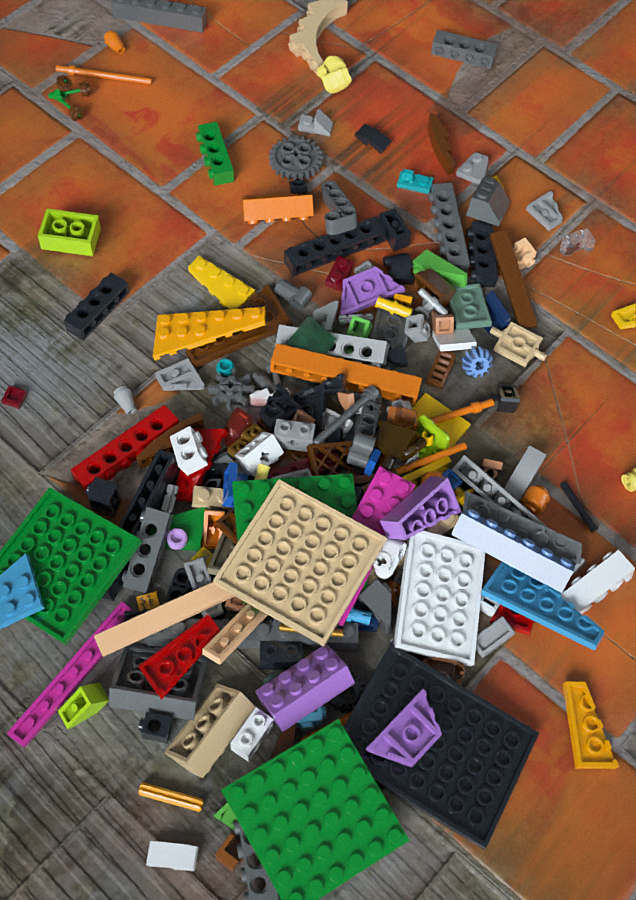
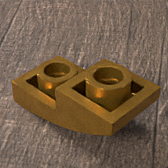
M253 423L242 432L241 438L228 447L227 453L236 459L234 456L262 432L266 431L256 423Z

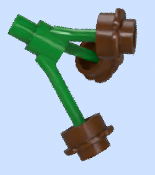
M66 75L58 76L56 79L57 89L48 94L49 99L58 100V102L65 105L69 109V116L72 117L73 121L81 120L84 116L83 107L78 105L70 106L64 100L66 95L81 92L82 97H89L88 94L91 93L89 83L83 81V83H79L80 88L69 90L72 86L70 78Z

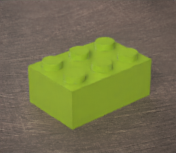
M46 209L38 233L41 249L93 256L101 231L99 216Z

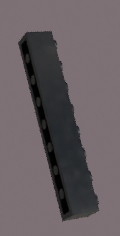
M162 450L157 451L118 527L135 536L136 531L140 530L142 524L140 517L143 510L146 511V508L149 507L160 511L164 496L167 495V485H173L180 471L175 453ZM127 562L102 598L111 601L115 600L123 584V573L125 570H128L130 562Z

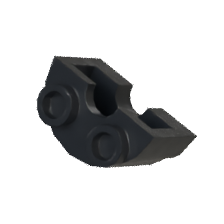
M401 253L383 257L384 266L389 269L387 273L393 278L394 282L402 286L414 284V277L411 273L413 264L409 254Z

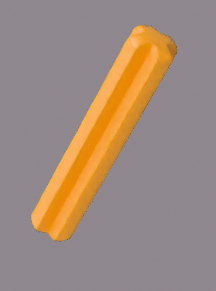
M144 782L141 783L139 788V795L198 812L202 810L204 804L201 798Z

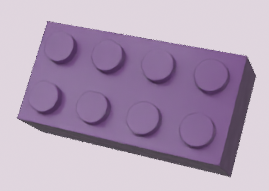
M326 644L288 670L282 672L270 682L264 684L255 692L264 709L274 719V722L281 731L284 732L355 682L347 665Z

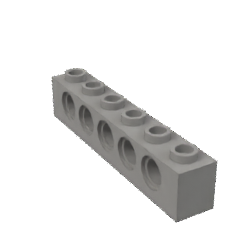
M279 325L276 338L277 344H286L298 349L324 353L332 357H341L353 362L370 363L369 366L378 367L380 365L386 366L389 349L387 341ZM299 337L300 343L293 346V339ZM313 340H317V341H318L317 347L314 348V349H311V348H310V343H311ZM330 343L336 344L334 351H328ZM354 346L353 353L346 354V348ZM368 348L372 349L371 356L364 357V351Z

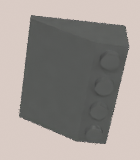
M136 645L126 646L109 688V707L144 713L151 712L194 721L200 701L208 657L200 656L161 700L138 667L160 649Z

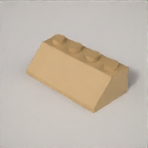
M217 683L198 707L195 720H188L164 753L192 774L203 778L211 770L217 758L223 754L226 746L236 736L238 730L255 709V706L241 691Z

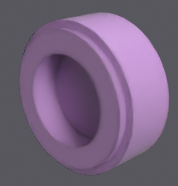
M180 528L170 530L167 534L169 547L175 550L184 548L187 544L186 532Z

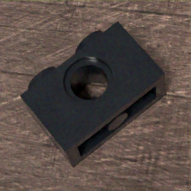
M396 209L380 213L379 219L387 230L386 241L395 252L408 247L411 232Z
M95 477L86 489L91 510L114 519L122 503L118 484Z
M260 641V670H288L303 659V641Z

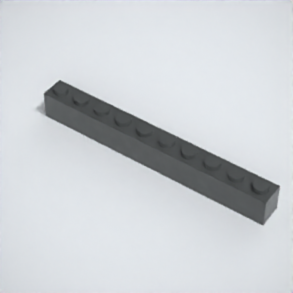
M185 619L147 636L148 647H165L201 619ZM231 620L213 621L222 630ZM262 621L236 649H260V641H303V650H317L322 645L301 633L279 631L280 623H282L280 621ZM345 622L343 626L337 624L336 629H344L343 638L330 636L326 644L333 651H357L358 623Z

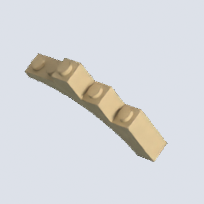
M318 0L309 3L307 17L299 19L298 32L290 35V42L288 43L290 51L296 57L302 56L316 75L317 68L323 65V60L316 46L317 40L330 23L347 15L348 2L346 0Z

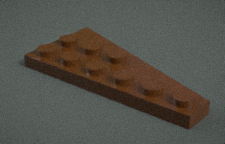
M268 284L258 294L255 293L246 304H242L237 308L265 307V325L246 332L240 330L232 333L233 336L227 338L222 336L216 338L214 342L186 350V356L194 369L277 334L279 325L292 327L291 320Z

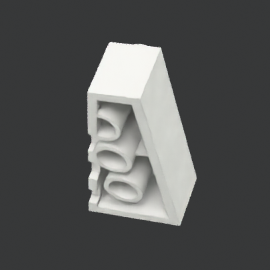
M619 550L615 553L610 552L603 558V562L600 565L594 564L587 570V575L583 578L581 576L577 577L572 581V586L567 590L564 588L561 597L565 601L573 603L575 609L583 614L592 607V602L598 603L603 600L608 594V590L614 592L624 580L628 582L632 579L635 568Z

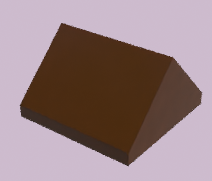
M431 268L415 274L417 291L423 288L432 297L435 296L446 309L456 289Z

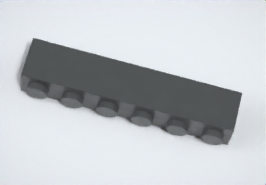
M167 0L111 1L112 14L115 18L203 33L207 23L206 7Z

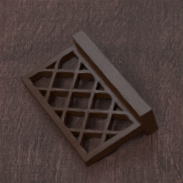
M353 441L307 446L313 476H319L318 469L320 466L329 472L328 475H339L334 471L339 465L347 471L345 474H353L354 486L361 487L372 481L376 472L373 470L370 476L363 474L364 471L362 474H358L352 469L354 465L349 467L341 461L344 455L348 456V449L352 446ZM332 448H337L342 452L339 459L330 453ZM314 450H320L325 454L322 460L315 457ZM327 456L336 463L332 469L323 463ZM382 456L379 457L376 463L379 467H381L383 462Z

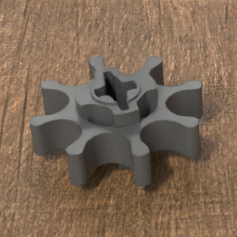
M236 369L231 370L232 374L228 378H223L217 373L216 379L219 384L208 385L209 394H218L212 397L213 405L217 406L221 402H226L227 411L229 412L232 411V405L236 402H240L244 407H247V399L244 396L255 392L253 385L246 386V384L251 383L250 374L237 378Z

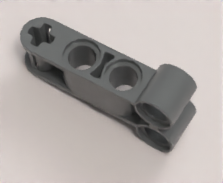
M368 401L363 404L352 446L346 463L364 469L376 440L374 435L380 407L374 402Z

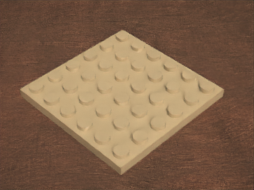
M278 480L213 580V584L318 644L325 646L384 547L387 538L289 484Z

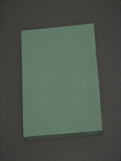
M480 283L470 284L465 288L453 286L456 292L449 302L451 314L454 316L456 330L490 327L492 321Z

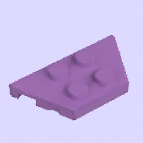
M376 266L343 280L340 315L348 316V314H353L376 304L379 296L389 299L394 297L396 293L402 294L405 292V288L394 282L393 278L385 275Z
M424 689L366 748L368 752L412 767L442 735V732L435 721L433 709L429 707L425 697L427 694Z

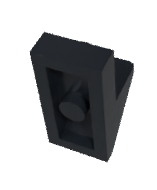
M497 384L498 403L496 410L498 412L515 413L520 403L516 385Z

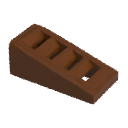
M439 350L425 384L442 390L457 355L450 351ZM432 376L442 379V381L432 378Z

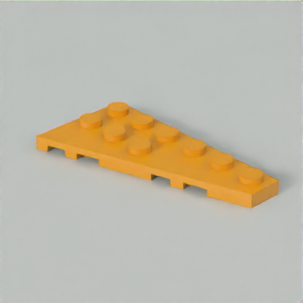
M265 307L157 315L153 349L154 361L161 359L160 356L170 353L171 356L184 348L193 349L214 342L216 338L226 336V338L233 336L232 333L240 330L246 332L264 326L266 323Z

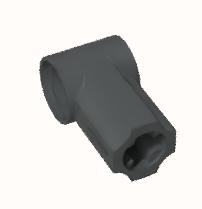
M280 279L274 288V293L287 299L291 306L297 310H302L312 298V293L304 286L298 288L284 279Z

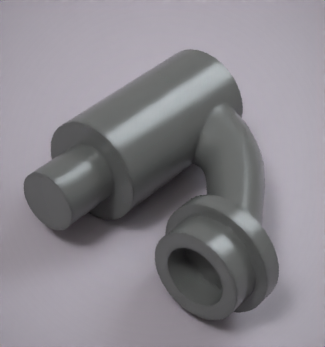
M269 363L266 370L269 375H273V382L264 374L259 375L257 372H254L251 377L255 380L257 387L261 390L267 388L271 394L276 390L275 386L278 383L281 384L278 373L270 372Z

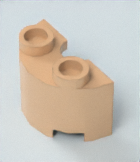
M526 238L516 242L513 250L519 269L522 270L525 267L532 266L535 263L534 258L537 252Z

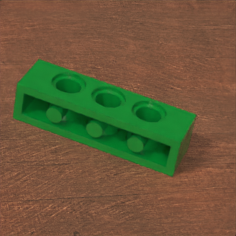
M211 122L198 125V132L195 133L197 143H201L199 145L201 155L205 156L203 159L205 167L209 168V179L213 180L214 186L234 182V170L218 123Z

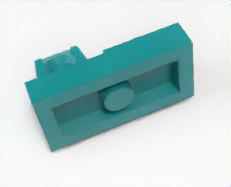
M404 169L400 172L397 187L428 194L431 190L433 177L414 174L413 170Z

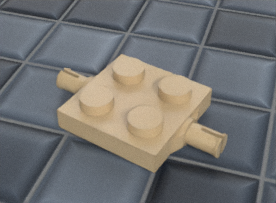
M513 322L503 331L492 327L489 332L499 338L493 351L524 367L534 357L543 361L547 358V354L538 350L543 338Z

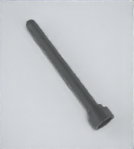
M369 385L364 389L362 397L315 437L313 443L321 444L355 414L365 402H374L380 396L377 388Z

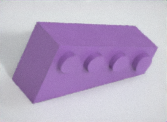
M429 477L383 517L380 522L387 538L406 540L424 531L425 528L432 527L437 522L446 520L453 514L460 513L461 509L448 477Z

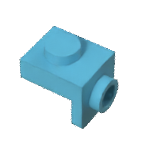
M325 706L316 709V712L310 713L297 722L296 728L311 730L316 726H322V719H326Z

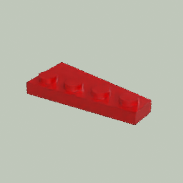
M193 429L202 436L203 442L201 444L208 454L206 457L208 465L188 476L180 469L176 486L179 487L178 494H175L176 501L192 502L193 487L201 486L204 479L202 477L204 473L210 469L214 454L218 453L221 448L219 445L221 440L226 438L228 434L226 429Z
M208 614L138 666L161 700L202 655L203 648L221 631Z

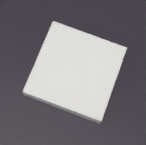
M454 329L453 334L435 335L434 331L432 332V337L440 351L476 348L477 342L469 329Z

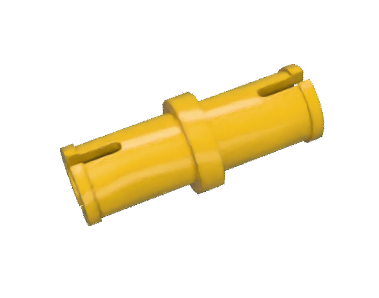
M381 296L378 297L375 307L389 311L392 315L397 314L405 318L410 316L413 308L399 304L396 300L393 302Z

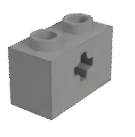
M276 419L274 437L282 449L307 452V446L314 444L315 424Z

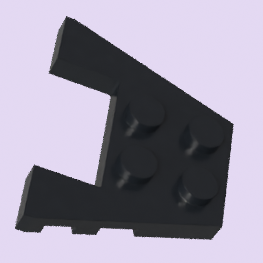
M340 373L336 378L324 380L320 385L310 386L290 395L302 407L305 413L315 419V437L326 429L327 394L345 392L346 375ZM339 427L323 442H343V429Z

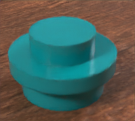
M222 359L216 365L217 373L223 377L230 376L232 374L231 370L235 369L233 362L229 359Z

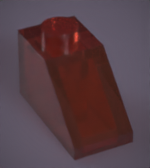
M238 406L224 428L228 431V434L223 440L228 447L241 438L242 432L253 424L252 416Z

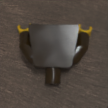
M382 420L378 421V427L374 435L376 438L374 448L381 451L380 456L384 457L381 467L387 470L393 469L395 461L406 463L408 459H411L425 446L433 444V435L427 438V432L425 431L420 438V435L414 430L383 422Z

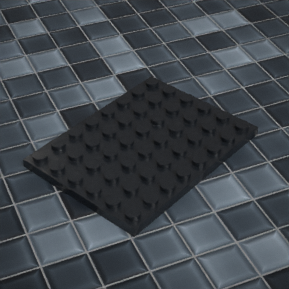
M392 643L388 646L344 725L345 731L376 784L483 850L489 844L539 735V732L404 650L396 648ZM424 689L427 694L425 697L429 707L433 709L435 721L442 732V735L412 767L368 752L366 748Z

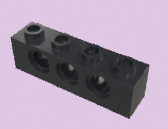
M472 221L470 228H467V238H470L468 252H471L469 262L470 266H472L470 279L473 280L474 284L480 283L481 287L495 288L498 278L497 264L489 237L490 233H493V224L484 221Z
M113 273L104 277L95 289H92L89 295L83 301H80L71 313L66 315L64 319L66 331L84 341L129 294L128 282Z

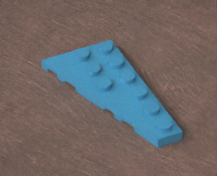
M26 553L0 575V629L45 609L30 558Z
M503 561L482 589V596L594 651L604 636L605 631L587 615L579 613L575 609V605L570 601H565L561 597V593L556 589Z

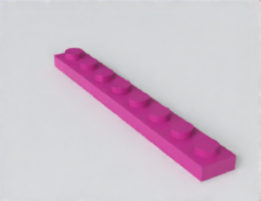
M121 601L7 732L9 737L23 748L31 742L103 658L94 636L123 623L124 611H134Z

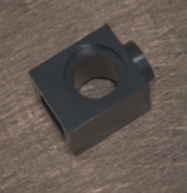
M146 712L145 718L140 720L138 731H141L143 739L168 744L173 726L172 717ZM154 723L161 725L157 731H151L149 728Z

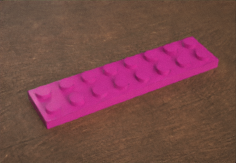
M379 467L352 519L385 537L386 534L380 520L409 496L416 484ZM373 565L340 619L339 625H344L374 567Z

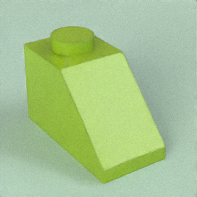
M100 682L84 685L58 710V713L67 729H71L98 713L109 702V698Z

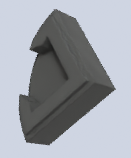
M227 451L214 457L213 460L215 464L227 465L230 462L234 463L236 461Z

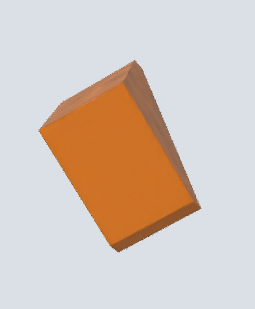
M205 509L202 547L216 549L222 531L215 524L217 520L225 515V511Z

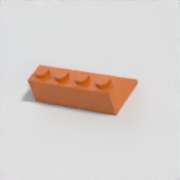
M310 193L241 197L244 220L248 221V224L258 223V220H265L267 223L275 222V219L282 218V221H292L293 217H299V220H307L309 216H314L313 199Z

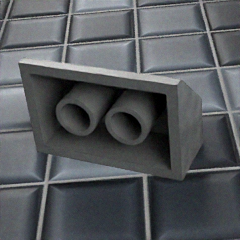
M483 177L471 198L466 216L499 226L511 203L500 182L495 181L491 177Z

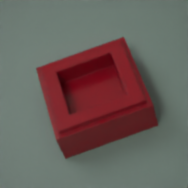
M9 385L1 402L4 405L20 409L27 396V391Z

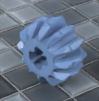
M478 346L477 349L471 347L470 352L465 351L466 356L462 357V368L467 375H472L476 378L478 374L483 377L484 372L489 373L488 368L493 367L491 362L493 357L489 354L488 349Z

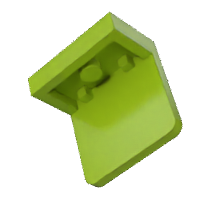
M422 414L419 417L416 432L420 435V438L424 431L427 432V438L433 435V444L425 446L419 451V459L447 449L450 441L448 434L444 430L439 429L431 418Z

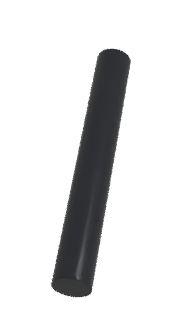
M566 481L561 483L560 487L592 533L597 531L599 528Z

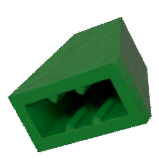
M206 507L174 515L170 530L180 528L187 534V544L179 550L198 552L202 548L204 511ZM155 525L150 529L151 536L155 535L157 532V527ZM166 540V543H165V547H164V548L172 549V548L169 547V545H168V543H167V540Z

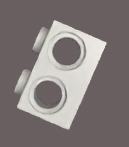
M189 426L170 436L178 467L187 476L208 465L206 460L208 454L201 444L203 439L198 431L195 432Z
M255 708L230 743L231 750L249 762L274 727V719L258 708Z

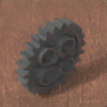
M297 135L294 139L289 136L288 140L283 137L282 142L277 140V145L273 144L272 149H270L269 166H272V171H276V175L281 174L282 179L286 176L287 181L291 178L293 180H297V178L303 180V177L309 180V175L314 177L315 172L318 173L319 168L322 167V151H319L320 146H315L316 142L310 143V138L305 141L304 136L301 139H298Z

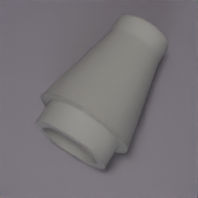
M121 386L113 392L114 399L127 415L137 411L131 389H128L127 386Z

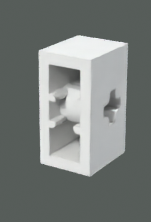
M262 432L234 456L246 474L256 476L258 464L269 466L278 461L279 456L284 452L273 434Z

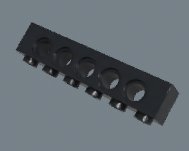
M378 216L368 218L357 223V227L353 230L337 235H322L314 240L306 241L303 244L284 250V263L294 277L336 260L337 256L344 258L384 243L387 230Z

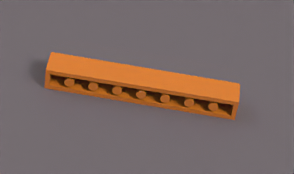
M276 343L270 361V372L320 384L324 380H331L336 378L338 374L344 373L346 375V390L363 394V390L372 385L379 391L380 396L378 398L390 401L402 399L403 402L410 401L411 406L416 405L422 378L415 375H407L395 370L390 371L378 366H369L361 362L344 360L341 357H332L324 353L298 349L286 344Z

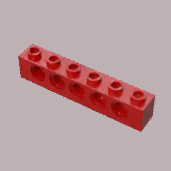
M165 405L161 406L70 469L73 479L85 493L88 484L92 483L95 477L106 481L113 479L118 472L130 467L132 462L136 460V457L151 442L165 431L179 424L178 418ZM94 471H100L97 474H92Z

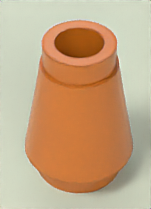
M108 31L104 35L105 44L118 55L124 53L125 47L117 32Z

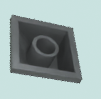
M376 579L359 595V602L369 612H372V615L378 620V626L389 636L391 634V589L385 582L380 583Z

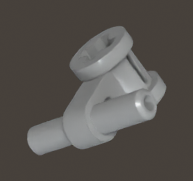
M423 288L418 291V294L424 300L422 305L414 310L415 315L423 314L424 320L427 321L432 310H436L441 315L448 313L435 296L432 297Z

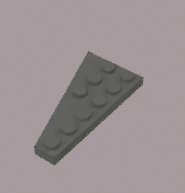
M465 491L463 511L465 509L475 510L482 518L496 521L498 526L503 529L508 528L515 531L517 536L523 539L528 538L536 546L551 550L554 553L553 555L559 558H567L575 564H581L582 543Z

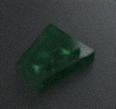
M308 316L286 344L291 347L294 346L327 354L338 339Z

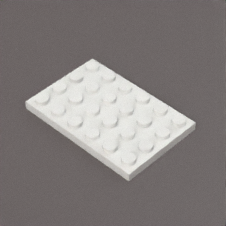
M422 531L407 539L394 637L396 648L428 657H440L459 661L463 665L470 667L474 665L485 561L484 551L467 542L427 531Z

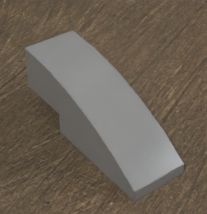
M529 445L504 489L519 502L544 462L546 454Z

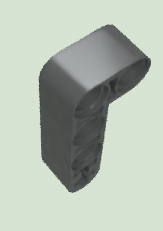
M332 180L324 181L321 184L322 199L331 211L324 216L326 233L337 235L355 229L357 227L355 207L336 182Z

